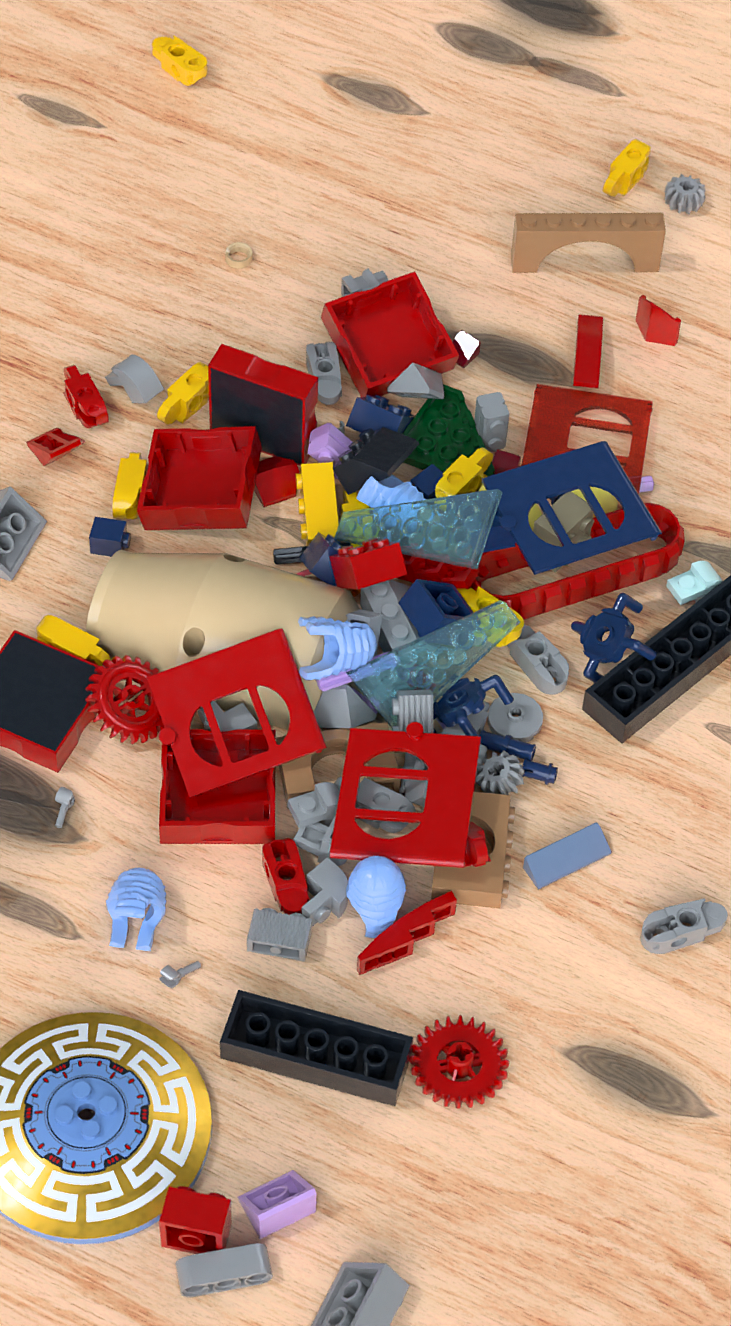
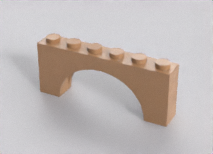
M515 213L511 249L512 273H537L540 263L550 253L563 246L579 242H602L614 245L631 257L634 272H659L666 233L664 213Z

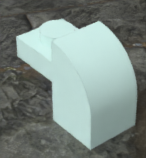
M697 561L691 564L689 571L668 579L666 587L678 603L683 605L692 600H695V602L699 601L723 582V580L709 562Z

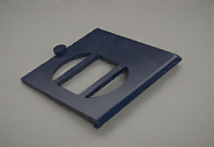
M606 441L482 478L485 489L501 515L500 525L505 531H510L534 575L650 538L651 541H655L658 535L662 534ZM590 487L605 490L620 502L624 511V520L618 529H614ZM579 489L606 534L573 544L547 499ZM534 504H539L563 547L551 545L541 540L532 531L528 515Z

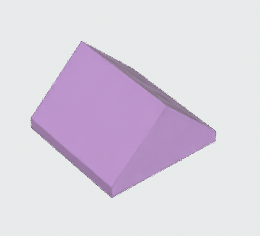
M294 1170L238 1196L239 1202L259 1239L316 1212L315 1188Z

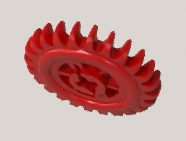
M125 655L122 659L119 656H114L112 661L105 660L102 666L95 668L94 672L97 674H92L89 677V681L94 683L89 684L85 688L86 691L93 692V694L86 697L85 701L95 703L87 712H98V715L93 719V723L103 720L104 723L100 731L102 732L110 727L111 734L109 738H113L120 733V743L126 741L129 736L131 745L135 744L139 737L141 743H145L148 737L155 739L157 734L165 727L147 677L157 674L159 669L154 668L151 670L150 662L146 661L142 665L139 657H135L132 661L129 655ZM126 680L123 689L115 686L118 682ZM132 681L140 684L141 687L132 685ZM143 691V692L140 693L136 698H134L132 701H130V702L127 701V702L124 703L123 705L119 706L123 701H125V700H127V699L130 700V699L133 698L137 693ZM146 695L148 696V705L144 703ZM137 709L146 711L142 716L136 717L135 715Z
M459 1015L455 1025H453L450 1016H447L445 1027L436 1019L434 1022L435 1031H432L429 1026H425L424 1034L426 1038L421 1034L417 1035L416 1041L419 1046L413 1044L412 1053L414 1055H411L409 1060L413 1065L411 1074L418 1076L415 1084L417 1086L425 1085L423 1094L429 1095L433 1093V1102H438L442 1098L444 1099L445 1107L454 1102L457 1109L461 1108L463 1102L469 1108L473 1107L474 1100L479 1104H484V1095L488 1098L495 1097L494 1089H502L503 1083L501 1080L507 1078L508 1072L505 1069L509 1067V1060H503L507 1057L508 1050L506 1048L499 1050L503 1045V1039L499 1038L497 1041H493L496 1034L495 1029L485 1034V1022H482L478 1028H475V1019L472 1017L469 1023L464 1025L462 1015ZM443 1051L446 1054V1059L437 1061L439 1054ZM481 1066L479 1073L476 1075L472 1067ZM442 1073H448L453 1077L452 1080L445 1077ZM467 1076L471 1078L467 1081H456V1079H463Z

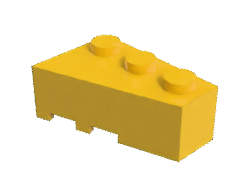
M333 462L301 464L300 473L296 474L297 490L300 489L301 496L298 499V512L303 514L304 523L300 524L301 540L306 539V546H309L318 532L325 537L331 534L336 539H340L334 470L332 469Z

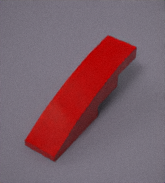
M578 315L573 386L599 388L603 317Z
M401 547L407 575L397 577V579L413 583L416 579L453 584L456 589H469L480 571L476 563H453L449 555H426L423 547Z
M450 891L424 903L398 919L379 934L358 955V974L362 975L412 955L414 942L434 935L435 922L455 915L457 899L453 892Z

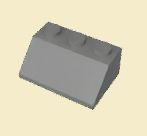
M11 486L0 490V578L8 581L13 580L47 522Z
M390 579L361 588L360 598L362 610L383 614L378 642L383 653H393L396 659V666L442 653L439 643H427L418 636L417 629L398 604L410 586Z
M343 1262L311 1326H390L410 1285L386 1263Z

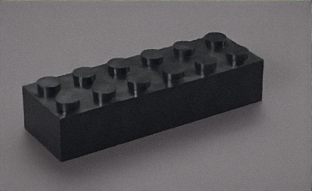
M238 990L220 1039V1058L396 1107L410 1056L412 1055L413 1037Z

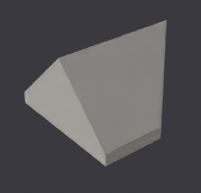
M412 363L388 386L387 392L400 397L443 399L442 374Z
M348 684L323 691L314 710L319 728H353L376 718V714Z

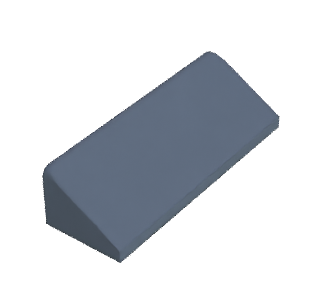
M596 822L526 856L523 869L537 889H541L610 855L611 849L601 827Z

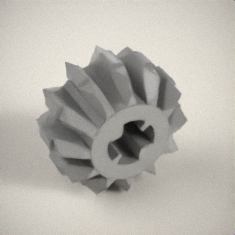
M681 174L679 178L672 177V180L665 187V204L670 206V210L677 209L679 214L682 211L688 215L691 211L698 212V209L705 201V185L700 183V179H692L691 175L684 177Z
M505 751L499 756L497 753L492 752V758L490 759L483 757L484 765L477 766L478 775L476 776V782L481 786L482 792L509 795L511 791L518 793L516 786L524 784L522 776L525 774L518 758L514 755L510 756Z

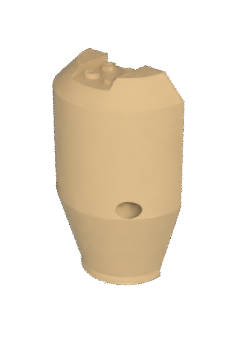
M119 550L111 557L98 581L89 609L86 632L99 638L100 641L96 646L102 648L111 656H119L122 659L125 655H129L132 661L135 657H139L142 665L148 661L150 662V669L158 668V673L283 628L299 671L300 667L312 666L320 662L324 654V635H310L306 630V626H299V618L314 616L316 618H332L334 621L340 620L345 622L348 619L347 614L360 608L349 590L228 553H131ZM301 677L314 711L323 691L318 688L316 680L308 681ZM258 686L257 691L269 724L289 730L290 715L285 701L273 690ZM247 689L215 700L221 710L224 711L243 703L255 720L259 721Z

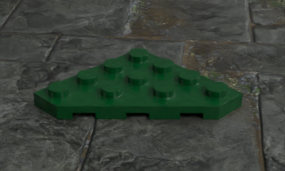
M443 384V399L428 398L403 432V435L416 439L419 443L403 463L421 470H425L433 464L444 473L461 455L469 458L478 448L483 447L486 449L481 435L477 432L470 409L468 410L462 391ZM492 461L484 472L487 476L495 475Z

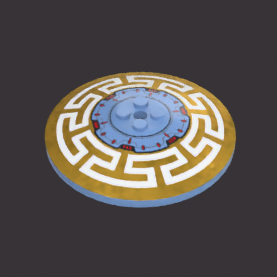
M84 1012L62 1015L43 1021L19 1033L0 1048V1214L12 1224L35 1236L56 1242L97 1244L131 1236L158 1222L169 1186L175 1188L178 1186L192 1188L206 1162L212 1133L211 1106L204 1080L189 1055L169 1036L151 1025L127 1016L112 1013ZM83 1109H91L95 1112L94 1117L90 1120H82L78 1117V1114Z

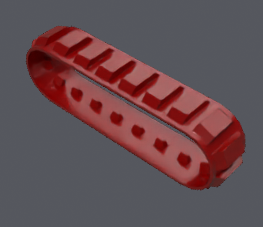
M644 503L662 532L658 537L666 542V546L516 594L503 596L488 593L516 611L524 620L648 581L668 573L678 564L685 542L684 528L680 526L678 518L671 510L659 504ZM623 508L606 513L614 529H618L624 520ZM593 517L594 524L590 532L591 539L606 534L597 518ZM515 543V547L484 552L472 560L470 563H476L480 572L470 588L477 591L478 586L481 587V582L528 567L529 565L517 543Z

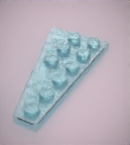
M499 489L343 512L335 538L339 541L362 545V541L372 538H378V540L388 538L389 542L400 543L402 554L478 569L503 492Z
M499 600L371 660L364 666L350 670L346 674L392 728V726H397V715H392V699L397 698V691L431 690L434 703L508 635L520 621L504 601Z

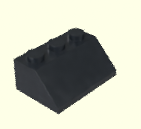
M385 427L375 431L369 428L359 435L360 439L348 446L350 450H347L338 457L339 461L332 469L349 495L359 491L371 476L378 482L390 477L419 443L416 439Z

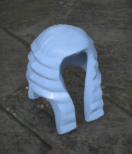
M393 474L379 482L371 476L364 483L356 498L373 509L379 526L389 531L394 526L398 527L402 537L417 535L418 520L429 518L432 515V508L429 506L428 500L424 499L423 493L418 492L417 487L412 486L410 481L403 482Z
M314 616L309 618L300 617L298 620L299 626H306V630L310 635H324V654L322 660L312 666L300 667V676L305 680H320L322 677L327 678L330 675H338L341 671L346 672L349 668L355 670L359 666L366 665L375 654L377 647L376 636L366 623L334 621L332 618H316Z
M371 856L358 862L349 877L346 887L347 898H349L352 906L363 919L366 927L365 937L376 938L394 923L393 921L396 919L397 912L403 903L406 891L404 876L400 868L391 859L383 856Z
M140 867L132 868L121 873L118 876V880L114 882L106 900V907L112 917L109 946L124 948L128 931V917L143 918L145 916L138 935L136 949L151 951L155 927L161 922L166 909L165 886L155 872ZM149 904H151L145 916V909Z

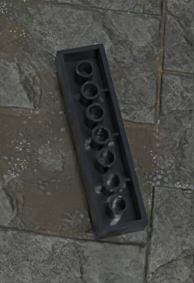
M731 575L645 643L646 646L656 652V657L653 660H648L634 651L585 690L582 710L621 744L731 656Z

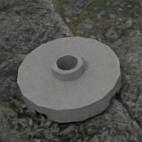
M511 693L514 700L509 705H504L500 697L495 699L489 707L487 720L490 731L493 734L504 737L511 735L515 740L529 742L540 732L543 712L540 705L533 698L525 694Z

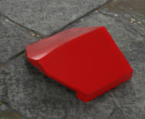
M641 295L635 321L646 342L675 346L678 342L681 319L678 317L673 318L662 308L647 300L645 295Z
M54 428L26 443L41 464L46 466L67 455L86 441L78 436L64 433L60 428Z
M273 456L259 461L254 492L263 507L296 497V474H299L300 471L294 460Z

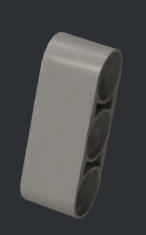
M260 1243L190 1255L176 1261L180 1292L184 1297H196L260 1285L268 1282L273 1277L267 1247Z

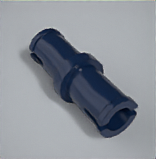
M482 730L479 735L481 736V745L486 746L488 750L499 753L505 751L510 756L514 755L517 758L527 759L528 761H532L534 758L535 744L515 740L511 735L504 737L486 732L485 730Z

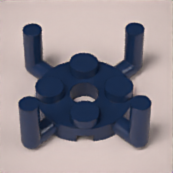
M620 593L617 596L613 608L602 609V613L597 616L592 615L586 623L574 621L571 624V629L580 635V643L584 647L583 652L589 658L583 675L593 683L603 677V675L596 671L599 663L619 662L626 649L633 650L648 660H653L656 657V652L639 640L631 638L634 633V625L622 612L627 607L635 613H640L643 605L626 593ZM610 631L608 638L602 641L604 633Z
M452 675L449 679L450 685L440 692L443 697L438 702L436 699L433 701V720L437 718L446 727H453L458 724L466 736H479L467 716L477 714L484 709L485 704L483 700L485 699L486 692L494 688L504 705L512 703L514 698L498 675H493L481 682L477 678H474L475 681L470 682L468 678L461 679L458 675ZM433 727V733L438 734L435 728Z

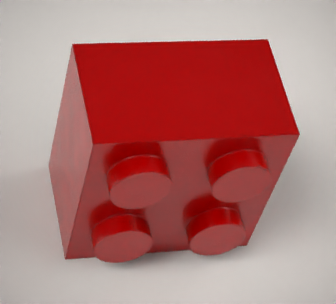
M378 538L362 541L363 546L353 547V545L337 549L338 554L329 556L336 585L340 588L358 590L407 575L400 543L389 542L388 538L380 540Z
M169 1186L159 1220L161 1247L192 1254L226 1249L232 1226L231 1199H227L224 1195L214 1192L209 1194L195 1192L194 1189L187 1186H178L177 1188Z

